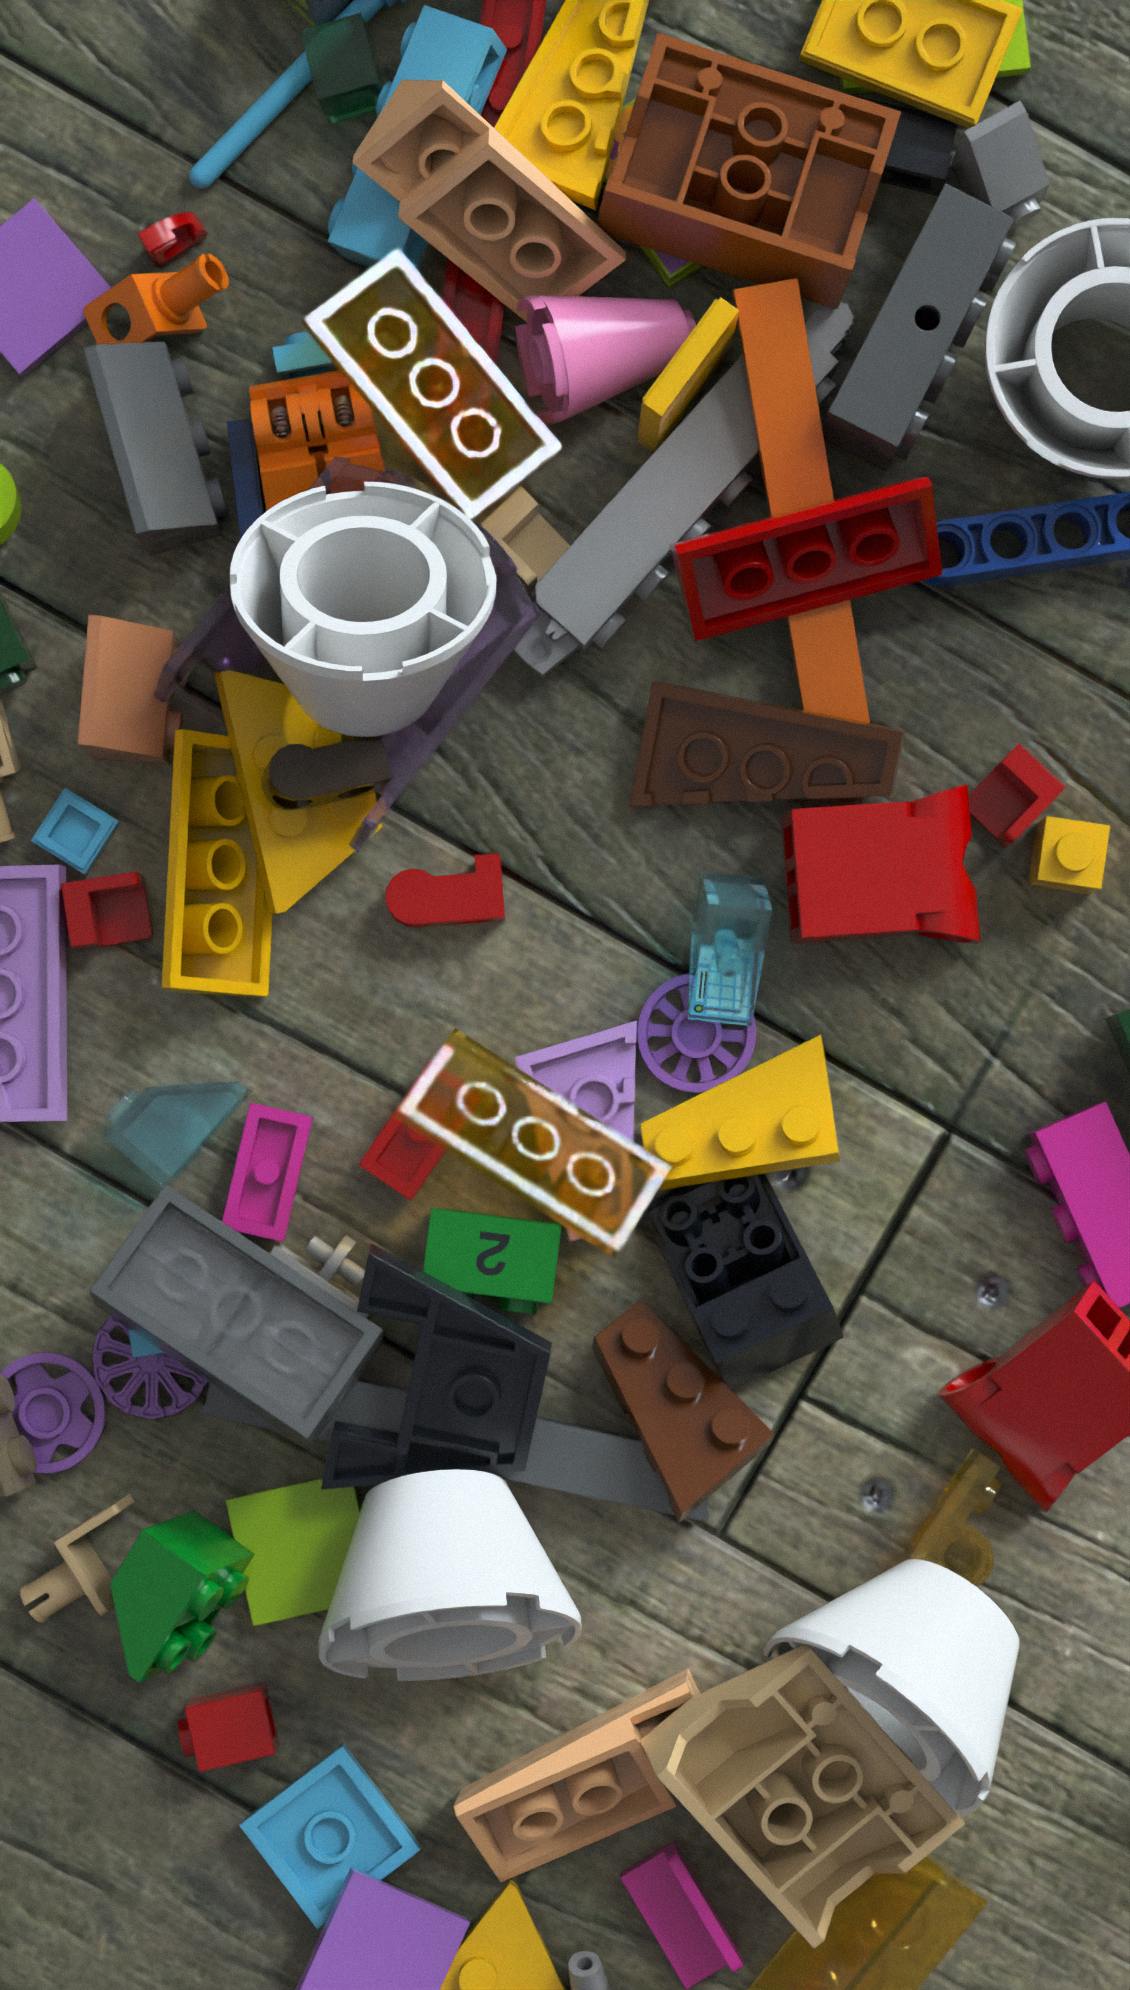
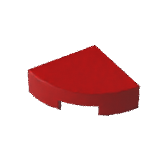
M184 212L165 218L142 230L137 235L144 251L154 266L162 267L207 238L208 232L195 213Z

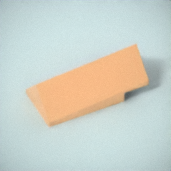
M401 80L353 155V164L400 202L398 213L400 220L526 322L527 310L516 311L517 304L522 298L534 295L580 296L626 260L625 250L443 80Z
M689 1668L461 1789L453 1806L456 1817L500 1882H504L677 1807L673 1794L655 1775L640 1740L690 1698L700 1694Z

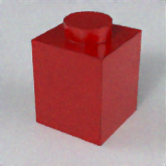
M266 1682L191 1699L185 1707L186 1717L178 1719V1732L183 1753L186 1758L196 1757L199 1772L274 1755L280 1745Z

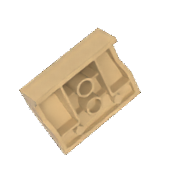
M803 1644L690 1698L640 1740L659 1780L813 1948H816L825 1940L835 1906L875 1873H907L965 1825L963 1819L954 1812L918 1771L915 1764L849 1689L837 1679L827 1664L808 1644Z

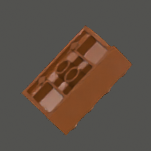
M658 33L635 99L612 175L608 179L596 224L607 235L758 284L798 278L801 298L838 309L853 271L859 243L884 170L901 112Z

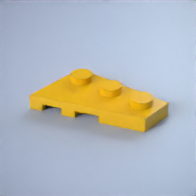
M821 1035L640 1124L647 1180L651 1192L841 1161L824 1044Z

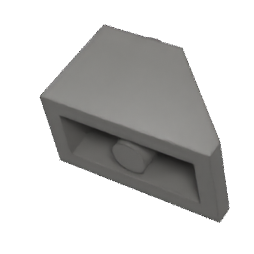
M1021 101L964 131L950 165L966 194L1015 218L1010 229L1021 225L1040 212L1041 208L1038 203L1042 201L1050 185L1027 111Z

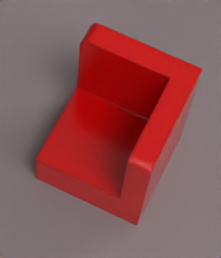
M1019 743L969 794L970 816L1004 848H1007L1066 787Z
M139 872L61 883L72 948L81 951L152 938L153 930L144 876Z

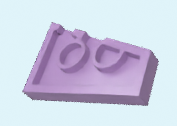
M637 1020L514 1057L570 1241L631 1223Z

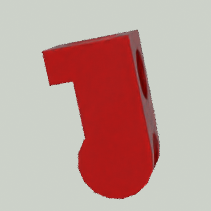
M500 853L474 855L476 873L432 876L420 869L411 868L400 871L391 879L386 888L385 900L389 912L397 922L406 927L414 928L505 921Z

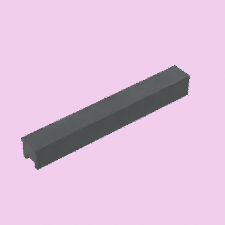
M359 1378L317 1439L331 1442L335 1421L399 1434L408 1388ZM211 1383L209 1384L206 1402L202 1404L200 1414L280 1431ZM537 1415L525 1471L495 1474L502 1479L674 1515L669 1505L670 1497L658 1472L652 1471L643 1452L644 1444L641 1438ZM709 1497L685 1518L707 1522Z

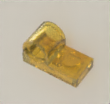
M972 1448L902 1555L907 1560H926L946 1568L944 1564L946 1548L958 1539H967L972 1541L975 1546V1561L968 1570L954 1573L975 1587L981 1585L990 1576L994 1566V1553L989 1541L965 1521L972 1510L981 1515L990 1505L1001 1486V1482L994 1478L1001 1467Z

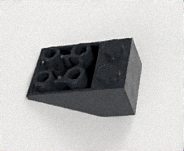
M765 1174L678 1187L639 1206L722 1381L732 1391L844 1338L834 1307Z

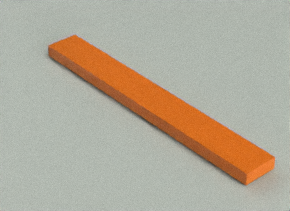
M798 278L734 289L732 294L734 306L739 310L737 324L769 517L834 500ZM850 600L787 616L801 709L870 723Z

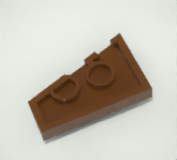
M641 1299L594 1337L592 1349L624 1414L630 1416L644 1444L643 1452L652 1471H657L670 1497L669 1505L678 1523L771 1444L774 1433Z

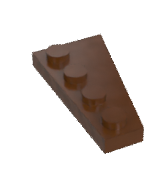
M654 681L650 690L629 807L666 804L692 805L734 801L760 802L801 798L827 799L890 796L894 790L905 730Z

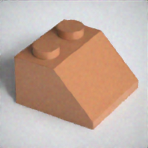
M88 616L78 745L92 759L169 765L170 749L174 750L175 730L183 729V712L173 711L175 686H186L189 661L188 649L179 648V639L174 631L104 616Z

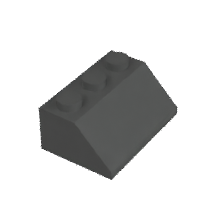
M165 341L99 344L83 348L134 529L149 556L222 536L218 517L229 515L219 479L206 480L200 457L210 455L211 450L201 417L189 420L183 397L194 394L184 357L172 360Z

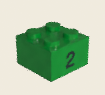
M431 1208L423 1272L474 1299L475 1294L500 1297L498 1309L537 1314L538 1302L552 1303L562 1225L560 1223Z

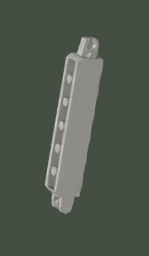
M840 302L838 309L821 305V311L817 310L805 323L819 408L838 386L831 380L839 363L834 355L842 347V342L846 343L847 336H850L851 333L850 329L854 325L852 321H854L855 316L852 315L848 307L849 303L844 304ZM743 354L535 585L536 611L538 615L515 648V654L540 677L544 678L577 649L584 654L594 642L601 649L608 645L627 622L620 614L636 595L644 602L648 600L668 577L669 572L662 566L672 556L669 544L707 534L712 526L704 519L720 502L728 508L731 507L753 482L754 479L747 474V471L760 456Z

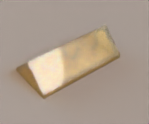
M396 248L310 313L301 322L303 327L450 504L465 514L471 521L496 507L563 447L399 248Z
M456 1028L394 1115L396 1119L614 1259L619 1254L672 1168L661 1159Z
M931 1853L905 1874L875 1873L835 1906L825 1940L813 1948L796 1930L748 1990H918L986 1906L988 1901Z

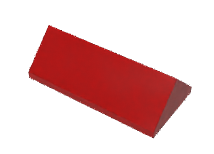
M929 477L912 478L669 544L695 641L943 575L933 489Z

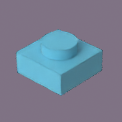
M319 331L301 332L286 337V345L272 347L279 381L342 370L335 336L323 338L322 332Z

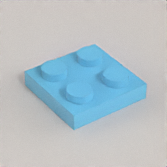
M344 1742L244 1818L239 1824L316 1929L325 1924L350 1867L382 1880L421 1850V1844Z

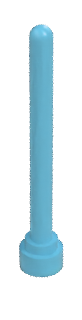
M353 0L191 168L189 179L192 185L198 189H205L211 186L383 6L390 9L396 1L403 4L406 0Z

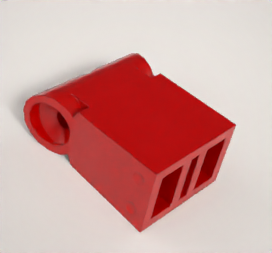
M968 784L913 802L791 809L781 818L791 944L910 934L950 942L981 943L977 891L963 865L966 847L972 837Z
M1094 1280L1009 1348L1003 1356L984 1361L964 1371L946 1383L939 1390L938 1394L975 1436L999 1453L1009 1474L1044 1513H1047L1076 1473L1079 1474L1130 1435V1319Z

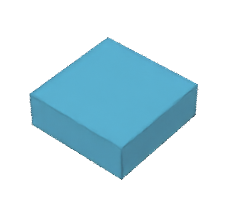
M64 788L31 841L88 876L121 822L69 789Z

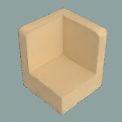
M521 486L478 526V529L490 546V556L528 595L536 588L535 585L570 547L561 535L538 513V503Z

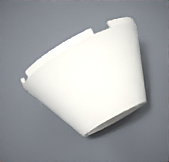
M1104 218L1074 224L1059 230L1043 239L1020 259L1006 277L991 307L985 334V364L990 388L997 406L1014 432L1031 449L1053 464L1074 473L1102 479L1130 478V411H1103L1077 399L1060 380L1054 367L1051 352L1052 334L1064 325L1074 321L1104 319L1118 323L1130 330V219Z
M364 482V491L340 492L326 495L325 486H321L296 494L267 510L247 529L234 551L230 567V590L233 607L240 623L303 711L313 721L331 731L350 736L370 737L401 730L417 721L428 710L486 623L495 600L496 574L490 558V546L478 527L457 508L438 497L411 487L383 482Z
M454 1469L420 1472L381 1483L366 1494L318 1640L319 1659L328 1669L364 1679L368 1677V1667L396 1668L398 1681L441 1680L476 1676L503 1671L545 1659V1645L562 1638L563 1647L571 1646L582 1633L581 1616L504 1479L495 1474L476 1470Z
M908 1559L778 1630L771 1637L764 1648V1656L769 1658L772 1654L774 1659L803 1644L810 1645L831 1669L837 1679L857 1698L957 1815L970 1814L979 1809L989 1795L1020 1646L1017 1632L1010 1620L982 1591L945 1567L926 1560Z

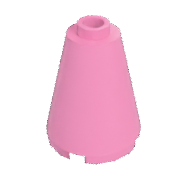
M546 295L522 298L517 304L516 311L527 310V324L515 326L516 344L529 397L541 395L547 407V410L537 412L539 418L548 425L562 422L660 375L696 326L691 311L689 309L682 310L680 304L675 299Z

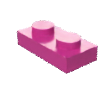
M250 1102L222 1219L223 1223L238 1232L285 1242L314 1117Z

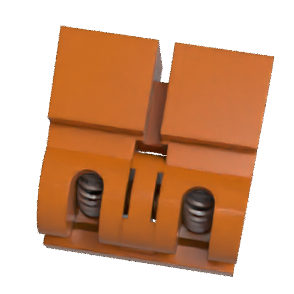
M362 366L249 386L250 410L266 511L296 494L321 486H325V488L330 487L331 494L364 491V482L388 483Z

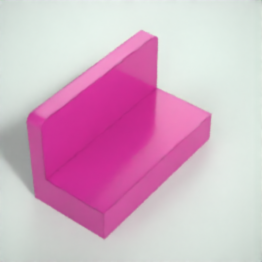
M675 1840L620 1873V1879L686 1990L727 1965L732 1972L744 1966L738 1946Z

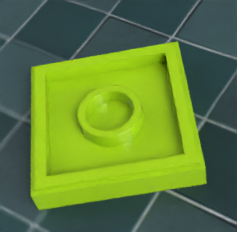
M323 1477L225 1500L234 1539L255 1554L243 1573L249 1578L245 1592L253 1626L329 1609L361 1511L356 1487L321 1490Z

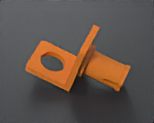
M209 253L206 255L201 254L194 262L179 272L131 274L87 304L83 309V313L97 345L148 342L156 336L200 333L207 328V323L199 305L216 293L224 291L229 285V278L224 266L215 256ZM115 304L125 307L131 320L130 331L121 341L112 337L107 327L108 312Z

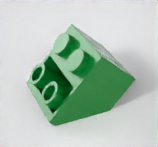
M195 1510L143 1529L110 1583L128 1674L138 1683L162 1672L170 1674L179 1664L187 1660L197 1661L207 1651L216 1636L217 1630L211 1625L222 1607L225 1610L230 1608L243 1593L249 1581V1578L243 1573L255 1554Z

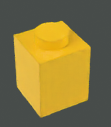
M1050 816L1043 818L1036 824L1028 886L1087 895L1101 890L1110 825Z

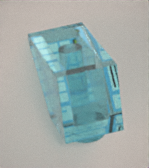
M708 872L701 873L691 933L688 1020L751 1026L772 915L765 879Z
M238 1081L147 1087L140 1095L130 1090L107 1115L106 1118L113 1126L104 1137L161 1187H164L165 1184L170 1186L252 1091Z

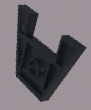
M371 1243L357 1312L421 1325L399 1434L335 1421L321 1490L378 1485L401 1476L436 1470H476L491 1474L525 1471L550 1359L552 1342Z

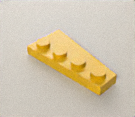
M565 0L494 127L497 132L571 201L595 211L597 210L649 0Z

